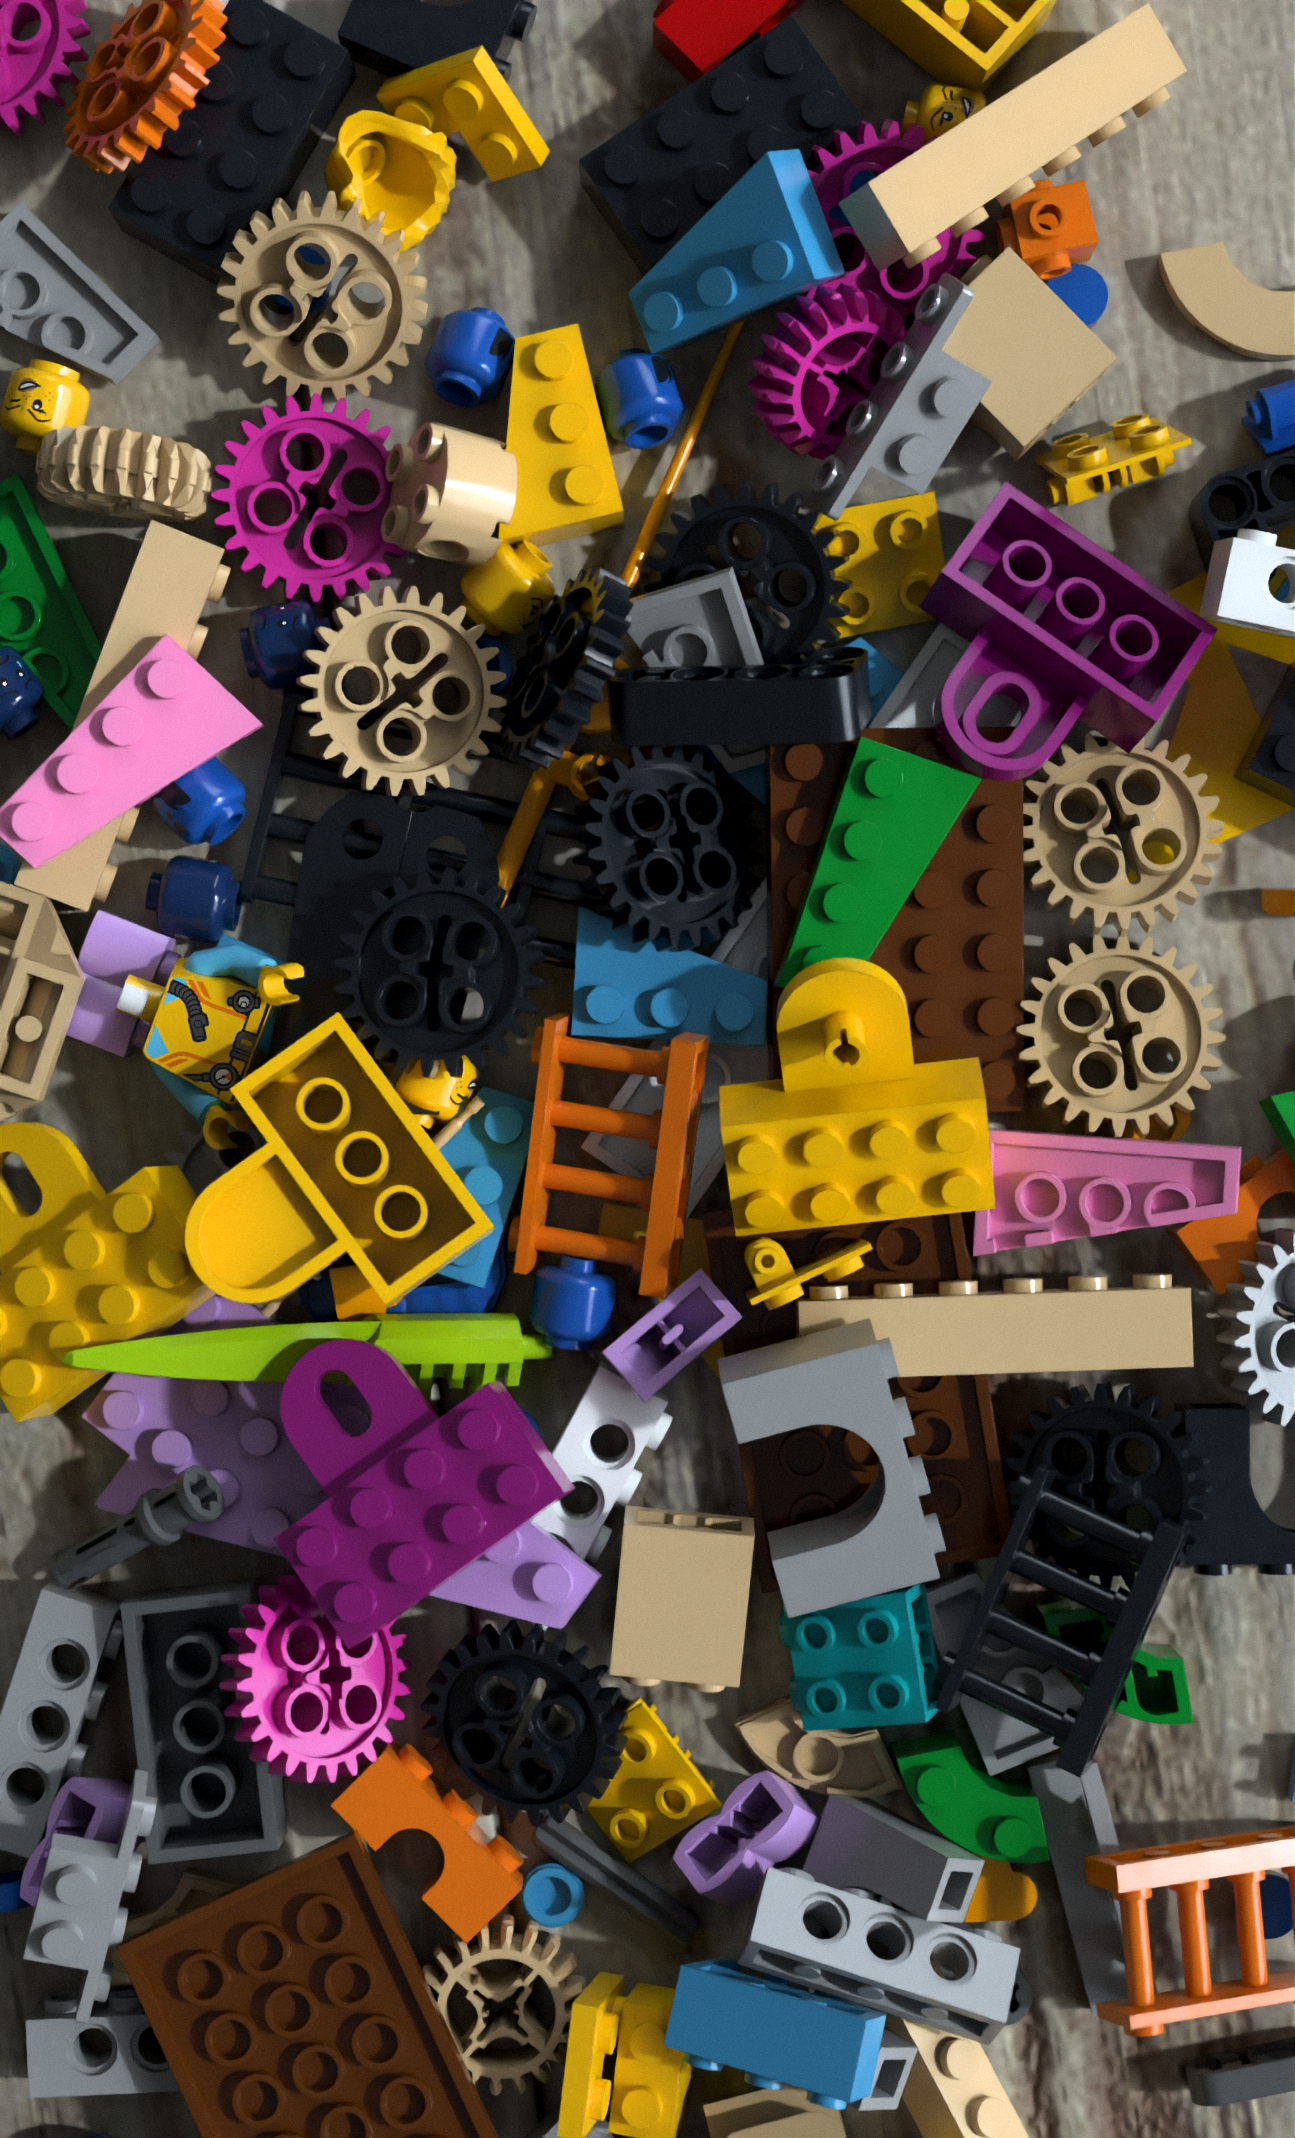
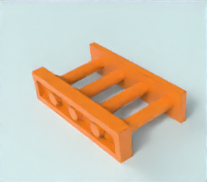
M559 1012L544 1019V1027H537L532 1041L531 1061L532 1064L539 1065L521 1215L516 1214L514 1216L508 1237L509 1252L516 1253L514 1273L528 1274L543 1262L544 1252L630 1266L634 1274L641 1275L639 1295L664 1299L678 1286L710 1035L685 1031L671 1039L670 1047L663 1046L661 1052L571 1038L572 1013ZM567 1063L657 1077V1083L665 1085L662 1110L656 1109L653 1115L562 1101ZM559 1126L649 1141V1147L657 1149L654 1174L647 1173L644 1179L555 1164ZM551 1189L640 1204L641 1211L649 1212L646 1236H639L637 1241L547 1226Z
M1295 1825L1084 1857L1086 1883L1112 1891V1898L1118 1900L1120 1904L1128 1996L1126 1999L1097 2003V2017L1124 2027V2034L1145 2037L1163 2033V2024L1290 2001H1293L1295 2004V1970L1272 1974L1267 1973L1259 1881L1265 1880V1870L1281 1868L1283 1873L1288 1874L1295 1941ZM1226 1876V1881L1233 1882L1241 1979L1211 1984L1203 1890L1209 1888V1879ZM1169 1885L1170 1890L1177 1892L1185 1988L1154 1994L1146 1899L1152 1897V1888Z

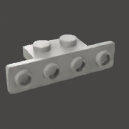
M943 273L937 283L930 285L923 292L916 305L915 321L902 342L895 343L885 355L880 368V379L868 399L861 400L852 410L846 424V435L834 455L825 458L814 474L812 481L813 490L810 493L809 499L818 509H821L824 515L835 521L841 516L870 466L923 495L992 383L985 375L941 350L974 296V291L949 273Z
M135 1769L116 1844L53 1833L25 1943L23 1959L83 1969L75 2022L88 2024L94 2000L106 2002L114 1962L105 1961L108 1946L117 1947L122 1943L128 1908L119 1907L123 1891L135 1892L143 1853L134 1852V1845L137 1836L149 1838L156 1811L157 1797L146 1796L148 1771Z

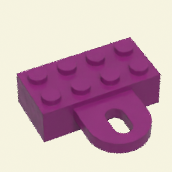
M1007 481L941 571L919 605L922 610L971 643L942 684L936 696L934 723L940 742L947 753L964 769L979 777L995 781L1018 780L1039 770L1059 747L1077 719L1083 721L1129 754L1156 724L1218 630ZM995 694H1004L1013 698L1019 705L1021 711L1020 721L1007 740L999 743L990 742L979 734L976 728V717L989 697Z
M339 1339L322 1343L305 1353L294 1364L284 1382L280 1400V1413L285 1433L328 1496V1499L274 1537L273 1540L348 1649L367 1640L576 1489L501 1381L485 1384L439 1418L406 1369L393 1354L369 1341ZM332 1370H340L346 1373L371 1409V1425L366 1432L359 1436L349 1434L342 1428L321 1396V1382L324 1376Z

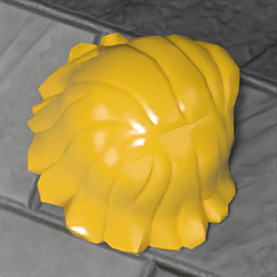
M362 109L346 117L337 130L335 145L330 151L323 174L327 190L335 192L338 210L346 211L350 203L358 197L361 199L360 217L368 221L380 210L385 212L381 232L385 236L393 231L403 229L405 236L398 250L400 254L410 248L418 247L425 235H430L435 230L436 225L440 222L441 215L447 211V206L450 202L449 192L455 188V164L457 157L453 148L447 146V136L441 131L432 133L424 126L380 111Z

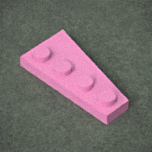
M166 633L0 808V837L35 869H39L107 826L112 820L134 806L140 805L159 793L164 787L191 770L197 769L243 737L249 736L264 725Z
M989 1128L996 1209L977 1210L975 1212L973 1256L1021 1247L1028 1248L1052 1244L1058 1241L1114 1234L1119 1231L1150 1226L1157 1227L1236 1214L1238 1211L1242 1147Z

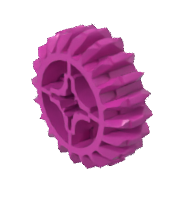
M840 283L836 290L831 287L818 285L813 300L808 296L796 295L795 311L791 315L776 312L780 325L774 334H760L763 343L767 346L765 353L750 358L754 369L760 374L747 383L752 390V394L757 397L751 407L756 411L757 417L764 421L763 426L767 428L766 432L779 443L782 442L791 452L801 454L802 456L808 454L812 458L822 461L830 456L831 453L834 455L846 435V424L852 410L861 400L868 399L880 379V368L885 355L895 343L902 342L908 332V328L903 326L904 319L900 316V313L888 303H884L883 298L871 290H859L853 285Z

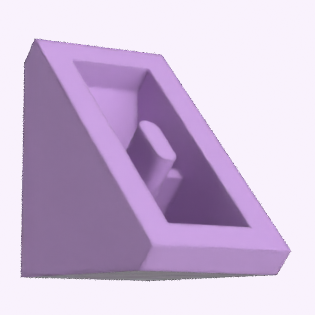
M700 1268L608 1346L602 1354L641 1400L645 1402L689 1367L740 1321L742 1316Z

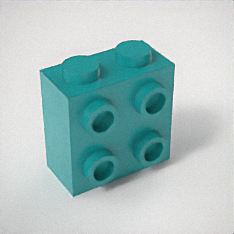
M925 1582L788 1618L783 1603V1610L779 1618V1631L783 1645L786 1648H790L794 1673L790 1679V1698L794 1709L801 1713L803 1731L927 1723L939 1711L934 1707L942 1690L933 1687L934 1678L939 1667Z

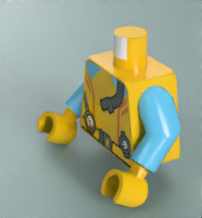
M236 943L195 951L188 958H177L166 987L129 974L116 1010L152 1023L142 1054L150 1060L151 1070L175 1100L203 1126L205 1141L216 1150L238 1149L237 1143H234L228 1137V1124L238 1130L250 1129L252 1122L248 1114L242 1111H226L225 1102L232 1105L236 1102V1098L230 1091V1088L245 1078L272 1005L279 1006L299 1001L298 995H292L286 990L284 978L295 979L304 977L303 966L299 963L277 965L273 959Z

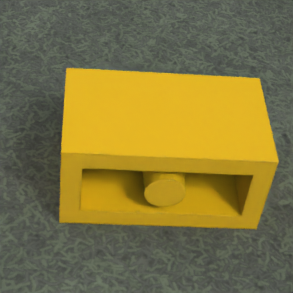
M638 1982L623 2002L608 2133L635 2138H676L686 2121L692 2066L683 2061L685 2052L664 2046L676 1988Z

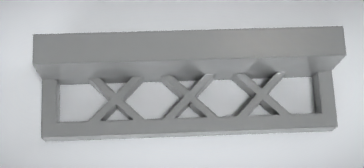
M1058 1753L1024 1763L1030 1785L1038 1797L1051 1865L1088 2005L1092 2015L1097 2016V2003L1126 1999L1128 1996L1120 1904L1118 1900L1112 1898V1891L1086 1883L1084 1857L1118 1852L1120 1847L1096 1760L1093 1758L1090 1768L1079 1778L1056 1767L1061 1754ZM1152 1972V1976H1153V1987H1154V1994H1155V1993H1158V1991H1157V1987H1156L1154 1975H1153V1972Z

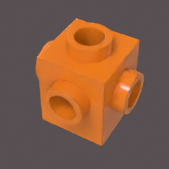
M1051 180L1033 181L1035 187L1007 204L1001 215L1002 219L995 221V235L999 253L1001 254L1009 246L1041 280L1062 276L1072 270L1071 264L1089 261L1098 244V238L1085 180L1053 186Z

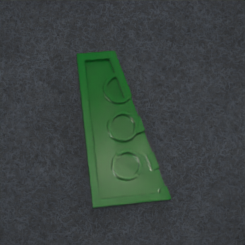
M16 474L0 482V645L10 646L20 654L45 689L43 698L72 731L103 645L23 478Z
M861 736L855 738L774 985L785 988L790 980L800 971L823 960L856 958L868 961L982 778Z

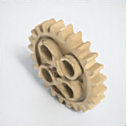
M307 190L301 191L297 210L293 212L287 203L279 197L275 199L272 207L274 221H271L258 210L255 211L250 220V226L255 235L238 229L232 244L239 253L226 252L221 267L233 276L220 279L217 293L233 300L222 304L219 319L228 322H238L231 329L227 341L229 345L248 343L249 348L245 353L242 364L248 367L262 360L267 365L262 383L265 385L274 381L279 375L287 378L286 396H293L300 384L309 386L311 398L314 393H318L321 397L323 387H331L338 401L340 398L346 397L348 385L354 384L356 389L364 397L370 395L372 387L371 375L373 374L380 381L388 385L392 382L394 373L390 361L406 367L410 361L411 351L405 343L420 344L423 329L412 321L426 319L428 304L414 297L425 293L427 279L422 276L408 275L417 267L420 256L418 252L398 253L403 243L405 232L403 229H399L385 236L381 232L385 212L382 210L375 213L368 221L361 218V199L358 197L350 203L346 211L337 208V199L334 191H328L322 207H314ZM306 243H315L322 246L328 252L331 260L322 265L311 264L303 259L298 247ZM348 254L356 255L358 261L348 269L339 281L333 301L329 299L325 301L299 342H292L289 335L298 328L307 316L313 296L318 298L323 294L333 279L337 268ZM360 282H369L376 285L382 291L384 298L375 303H366L357 298L351 287ZM270 294L284 296L292 303L294 311L286 315L276 314L265 306L263 297ZM325 332L335 333L342 337L347 344V348L340 352H330L318 343L316 337Z
M386 586L379 590L378 607H374L370 599L362 593L354 597L357 616L354 617L347 610L338 607L332 611L334 621L339 628L336 632L323 626L315 629L314 634L325 646L323 651L306 650L302 653L301 657L315 666L316 670L315 674L296 678V684L313 690V699L297 705V709L300 712L316 713L318 722L310 726L304 733L306 737H316L325 734L329 742L321 750L319 758L326 760L340 754L344 758L338 772L340 778L349 777L357 769L362 770V790L371 791L380 777L385 780L387 796L392 797L398 796L405 779H407L409 788L414 796L425 794L426 776H430L439 789L450 787L447 768L451 767L461 775H469L472 769L465 754L470 752L479 756H487L490 751L479 738L481 732L496 733L501 731L502 727L487 716L489 709L507 706L506 699L490 694V685L506 679V673L487 670L486 662L499 653L498 647H488L479 650L475 642L483 634L486 627L480 624L465 630L461 626L466 612V607L463 605L456 607L447 615L442 613L443 594L440 592L433 594L427 600L425 606L420 605L417 586L406 588L401 603H397L391 587ZM398 629L412 631L420 641L421 652L419 658L413 664L401 662L392 651V638ZM438 654L445 655L447 660L445 665L409 692L408 696L413 703L412 705L407 702L393 705L366 730L362 731L358 728L357 722L361 717L394 693L396 688L391 681L392 678L397 682L410 679L427 666ZM350 669L363 671L371 681V696L363 705L351 703L342 692L341 683L343 676ZM441 679L453 682L460 691L461 702L459 708L452 715L440 712L433 702L432 693L434 686ZM393 719L403 721L412 732L411 747L402 756L392 754L383 742L384 729Z
M1087 733L1083 738L1081 754L1078 755L1069 745L1064 743L1060 746L1058 753L1061 767L1047 760L1038 770L1045 783L1027 780L1023 793L1034 803H1023V822L1029 824V826L1023 827V846L1031 847V849L1023 853L1024 869H1038V872L1031 878L1028 888L1031 892L1046 887L1050 888L1052 892L1045 907L1048 911L1057 908L1064 902L1071 906L1067 920L1068 925H1074L1083 914L1092 916V934L1098 935L1105 920L1108 919L1114 920L1119 937H1125L1130 920L1137 918L1140 926L1148 933L1152 931L1155 925L1154 912L1159 911L1170 922L1176 920L1179 910L1175 898L1190 906L1196 903L1199 893L1191 882L1209 885L1214 872L1202 862L1218 861L1223 848L1207 841V839L1221 835L1224 829V822L1208 819L1206 816L1216 810L1220 800L1218 796L1199 797L1198 793L1205 786L1208 776L1206 773L1188 778L1184 774L1191 758L1189 754L1179 757L1174 762H1170L1165 758L1169 741L1162 740L1151 752L1144 749L1145 738L1143 737L1128 754L1110 740H1107L1106 746L1099 747L1095 738L1090 733ZM1099 781H1104L1108 785L1117 828L1120 831L1130 830L1125 844V852L1131 867L1140 879V882L1136 885L1131 884L1127 878L1125 859L1118 836L1116 834L1105 835L1111 820V813L1102 793L1096 786ZM1130 783L1144 784L1151 789L1155 800L1148 805L1139 806L1132 804L1124 796L1122 788ZM1071 801L1083 802L1091 808L1094 818L1087 823L1076 824L1064 817L1061 807ZM1153 841L1165 843L1173 851L1175 860L1165 865L1154 864L1145 857L1142 846ZM1098 859L1104 861L1111 867L1114 878L1106 883L1098 884L1091 882L1083 875L1081 865L1088 860Z
M1094 934L1090 940V954L1087 955L1074 942L1070 943L1065 950L1068 966L1050 957L1044 967L1052 981L1049 982L1037 977H1033L1028 987L1040 1001L1025 1000L1021 1001L1020 1007L1024 1010V1016L1032 1019L1033 1022L1016 1027V1034L1024 1037V1041L1031 1042L1030 1048L1018 1054V1061L1024 1062V1064H1036L1038 1069L1026 1081L1027 1088L1046 1084L1050 1091L1045 1096L1041 1107L1046 1109L1061 1101L1066 1106L1061 1123L1066 1126L1080 1114L1086 1117V1135L1092 1136L1101 1122H1105L1109 1125L1111 1137L1120 1138L1125 1129V1124L1131 1123L1139 1139L1144 1138L1149 1134V1118L1151 1117L1164 1130L1170 1128L1174 1124L1170 1106L1188 1115L1195 1108V1105L1186 1091L1189 1090L1196 1094L1205 1095L1212 1086L1199 1072L1217 1071L1222 1064V1061L1217 1057L1207 1053V1048L1219 1046L1226 1039V1035L1208 1030V1024H1211L1223 1014L1222 1009L1214 1007L1203 1008L1201 1003L1212 991V984L1193 988L1189 980L1198 967L1195 962L1186 965L1178 971L1172 966L1177 948L1172 946L1160 958L1152 955L1153 937L1148 935L1138 950L1130 949L1127 934L1125 937L1117 936L1113 949H1107L1102 937L1099 934ZM1103 982H1109L1113 987L1118 1028L1121 1032L1131 1031L1134 1036L1125 1046L1124 1051L1130 1071L1137 1083V1088L1134 1091L1128 1090L1123 1077L1124 1064L1120 1044L1117 1040L1107 1041L1105 1035L1113 1026L1114 1020L1109 1003L1102 992L1101 984ZM1138 984L1150 987L1158 998L1157 1010L1151 1013H1142L1135 1010L1127 999L1128 987ZM1073 998L1087 1000L1096 1011L1095 1024L1080 1027L1071 1023L1065 1015L1064 1003ZM1150 1045H1158L1165 1048L1173 1058L1172 1072L1166 1075L1152 1073L1146 1068L1142 1060L1143 1049ZM1087 1059H1097L1104 1062L1111 1072L1110 1086L1103 1089L1089 1087L1080 1076V1063Z

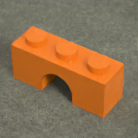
M1283 1146L1262 1161L1255 1154L1241 1162L1238 1211L1236 1214L1176 1223L1165 1229L1204 1286L1211 1293L1222 1295L1228 1291L1225 1288L1227 1283H1239L1246 1278L1238 1265L1240 1259L1259 1262L1255 1243L1261 1241L1257 1232L1256 1221L1263 1203L1271 1196L1280 1192H1288L1295 1197V1168Z
M393 1740L391 1744H383L376 1751L377 1760L374 1763H364L357 1770V1775L351 1776L336 1791L330 1806L354 1830H358L362 1839L375 1852L393 1834L404 1829L426 1831L439 1842L444 1854V1863L425 1882L421 1898L467 1944L522 1890L524 1872L519 1867L523 1864V1860L506 1839L500 1835H496L491 1839L474 1822L478 1818L476 1810L467 1800L463 1801L460 1798L458 1791L451 1789L446 1794L429 1776L433 1772L432 1766L415 1747L406 1743L401 1748Z

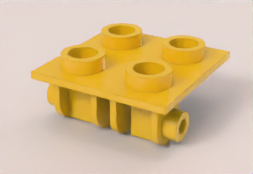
M1138 413L1115 420L1111 423L1112 431L1089 438L1087 433H1078L1057 439L1051 443L1052 451L1035 456V461L1055 476L1045 481L1051 503L1054 505L1063 502L1068 507L1097 496L1093 477L1102 495L1110 493L1111 488L1108 476L1110 471H1112L1120 489L1128 487V475L1130 482L1133 484L1164 475L1165 467L1174 465L1173 450L1191 445V438L1155 417L1149 418L1147 413Z
M934 490L924 492L923 495L917 493L845 507L841 516L836 521L824 514L822 515L821 520L815 527L817 531L822 534L838 529L840 533L836 540L828 546L830 554H849L850 560L835 568L836 577L853 581L852 588L836 593L835 600L851 608L850 613L845 617H830L829 622L841 633L839 638L937 620L919 607L945 567Z
M768 1237L756 1238L747 1245L744 1252L746 1266L756 1287L745 1292L752 1306L763 1301L768 1310L775 1309L802 1296L804 1292L800 1283L822 1273L824 1279L832 1282L862 1268L864 1264L860 1255L873 1248L869 1242L860 1238L793 1269L785 1250L775 1240Z
M640 1696L629 1702L621 1710L628 1714L626 1722L621 1730L618 1731L628 1737L627 1745L621 1755L618 1756L623 1762L613 1780L609 1779L610 1784L600 1799L593 1797L587 1807L588 1812L628 1864L722 1805V1802L712 1791L715 1786L712 1779L706 1780L693 1761L689 1760L692 1753L688 1748L683 1750L679 1748L677 1743L680 1737L676 1733L669 1735L668 1729L655 1713L657 1707L654 1703L651 1702L646 1705Z

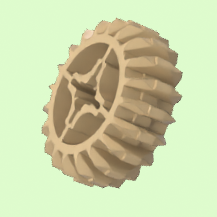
M80 425L77 428L64 426L45 433V437L42 438L41 449L37 453L35 473L38 474L37 490L50 502L58 503L61 507L74 508L78 512L92 513L99 517H112L141 522H150L152 519L162 524L166 522L183 523L185 521H193L205 513L207 498L211 496L212 477H209L211 461L207 459V455L201 450L193 448L188 443L176 442L172 437L151 435L150 432L141 433L127 428L113 429L106 426L101 428Z
M510 1914L503 1917L501 1932H492L489 1921L476 1934L477 1938H472L467 1944L453 1932L452 1938L457 1950L449 1945L439 1943L433 1952V1957L439 1966L425 1965L422 1969L429 1987L433 1989L432 1994L475 2087L478 2085L480 2076L491 2078L489 2088L494 2096L501 2093L503 2079L512 2078L514 2088L518 2093L522 2094L527 2090L528 2086L527 2073L532 2072L537 2080L546 2084L551 2079L552 2072L548 2060L557 2065L565 2066L572 2004L577 1999L576 1997L587 1987V1981L584 1976L569 1975L577 1967V1957L573 1952L554 1957L561 1943V1937L557 1933L549 1935L542 1943L537 1942L539 1923L530 1920L526 1925L524 1935L514 1933L515 1921L514 1917ZM492 1959L518 1961L514 1968L504 1973L493 1972L482 1964L477 1968L474 1966ZM539 1976L548 1985L555 2003V2013L547 2027L537 2020L538 2011L527 2000V1997L532 1992L533 1983ZM456 1981L467 1990L466 1998L475 2006L477 2011L472 2018L470 2028L466 2032L460 2028L455 2020L450 2004V1991ZM517 1990L514 1995L512 2010L504 2006L497 2013L494 2011L487 2019L492 1999L500 2003L507 1996L511 1997ZM499 2037H510L523 2045L512 2049L487 2047L491 2041Z

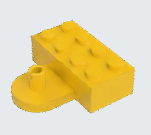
M832 958L812 964L796 974L781 993L776 1010L777 1038L783 1079L719 1086L720 1129L736 1237L996 1209L986 1096L979 1057L914 1064L910 1021L905 995L900 985L888 972L871 962L856 958Z
M337 1012L230 1088V1091L268 1143L212 1182L198 1196L187 1218L185 1247L193 1270L209 1289L226 1299L244 1304L268 1303L285 1297L345 1253H348L383 1303L389 1308L494 1231V1225L340 1013Z

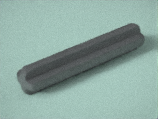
M548 1812L538 1827H535L531 1838L535 1846L673 1944L683 1947L694 1935L699 1925L697 1913L566 1820L558 1824Z

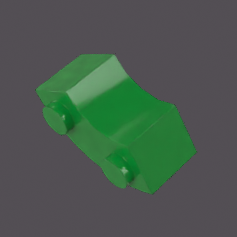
M1065 1597L1033 1602L1037 1620L1042 1630L1086 1651L1091 1652L1094 1647L1105 1651L1114 1627L1104 1623L1106 1616ZM1142 1643L1114 1711L1127 1717L1156 1724L1178 1725L1194 1723L1183 1658L1170 1645ZM1067 1671L1071 1675V1677L1079 1684L1080 1677ZM1079 1684L1083 1689L1088 1691L1087 1687Z
M953 1730L891 1742L901 1776L916 1806L926 1819L951 1841L968 1851L998 1861L1012 1863L1051 1861L1038 1797L1028 1779L1003 1780L979 1770L964 1755Z

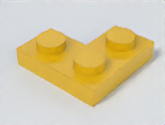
M482 45L386 79L376 93V97L388 115L424 126L432 133L441 131L444 135L459 131L492 182L541 167L550 152Z
M600 1971L572 2004L557 2136L585 2138L597 2120L604 2121L610 2101L611 2081L602 2079L603 2062L606 2054L611 2055L613 2053L616 2040L619 2037L622 2006L627 1998L623 1997L625 1975Z

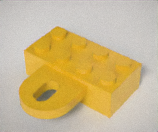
M10 1122L0 1125V1397L15 1422L53 1414L109 1373V1371L78 1368L64 1364L62 1359L66 1353L83 1348L158 1337L216 1294L196 1275L187 1256L185 1227L189 1212L198 1196L178 1165L143 1167L107 1195L78 1148L58 1129L40 1122ZM13 1152L21 1157L42 1192L41 1206L33 1215L28 1214L22 1208L3 1177V1163L6 1157Z

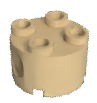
M434 421L424 423L410 438L407 446L395 444L389 453L385 475L386 479L392 482L389 507L382 521V539L387 543L398 545L403 550L471 568L484 565L495 554L502 541L491 537L497 522L509 525L514 511L518 486L517 462L514 453L503 450L507 444L500 440Z

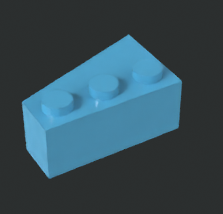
M790 149L766 152L628 292L651 354L686 347L794 298L796 295L805 293L818 287V285L846 274L800 150Z
M728 1956L681 1965L664 2046L685 2052L683 2060L685 2063L711 2071H721L723 2064L746 2071L744 2077L746 2082L766 2089L783 2090L784 2083L808 2090L806 2100L831 2109L842 2110L846 2108V2103H852L870 2096L887 2014L820 1990H814V1993L787 1986L788 1980L767 1973L766 1978L763 1979L739 1972L741 1965L737 1964L738 1960Z

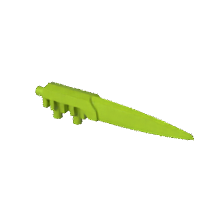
M515 1313L371 1314L361 1321L243 1327L119 1342L72 1350L64 1355L62 1363L78 1368L159 1377L285 1382L294 1364L312 1348L333 1340L359 1339L377 1344L393 1354L430 1403L433 1378H447L450 1389H462L464 1377H470L468 1397L485 1384L495 1382L496 1377H504L506 1386H519L523 1359H551L552 1346L542 1343L543 1334H522L519 1319ZM340 1370L330 1371L322 1380V1382H344L345 1387L355 1386L349 1376Z

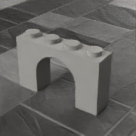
M870 1318L717 1359L721 1386L738 1444L800 1427L822 1424L842 1427L856 1433L866 1440L878 1455L874 1478L866 1492L853 1505L830 1516L767 1532L771 1559L788 1618L940 1578L934 1554L946 1551L937 1514L932 1513L924 1516L919 1496L931 1493L921 1455L908 1458L903 1438L915 1435L906 1399L901 1397L892 1400L887 1379L899 1376L895 1356L889 1337L876 1341Z
M830 1793L826 1806L819 1814L821 1820L805 1865L801 1869L802 1871L809 1873L815 1879V1882L839 1890L857 1888L871 1894L876 1892L925 1921L963 1923L985 1863L984 1860L870 1798L858 1799L848 1795ZM815 1920L803 1921L807 1931L814 1937L819 1939L831 1938L827 1928L820 1922ZM788 1980L787 1986L814 1993V1990H817ZM884 2027L870 2096L847 2104L858 2111L896 2110L919 2047Z

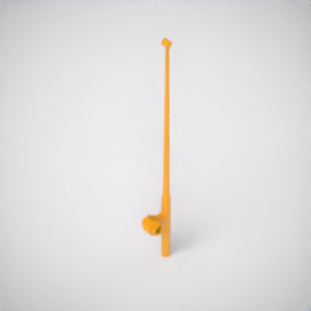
M745 320L730 326L622 572L620 578L627 581L626 586L631 588L632 592ZM566 743L561 759L556 760L552 758L547 769L539 767L538 771H533L496 858L500 875L498 885L506 891L500 909H503L555 785L570 789L573 795L581 802L590 799L582 786L585 782L599 776L597 767L610 761L609 757L606 755L603 757L598 752H590L579 756L571 753L572 745Z

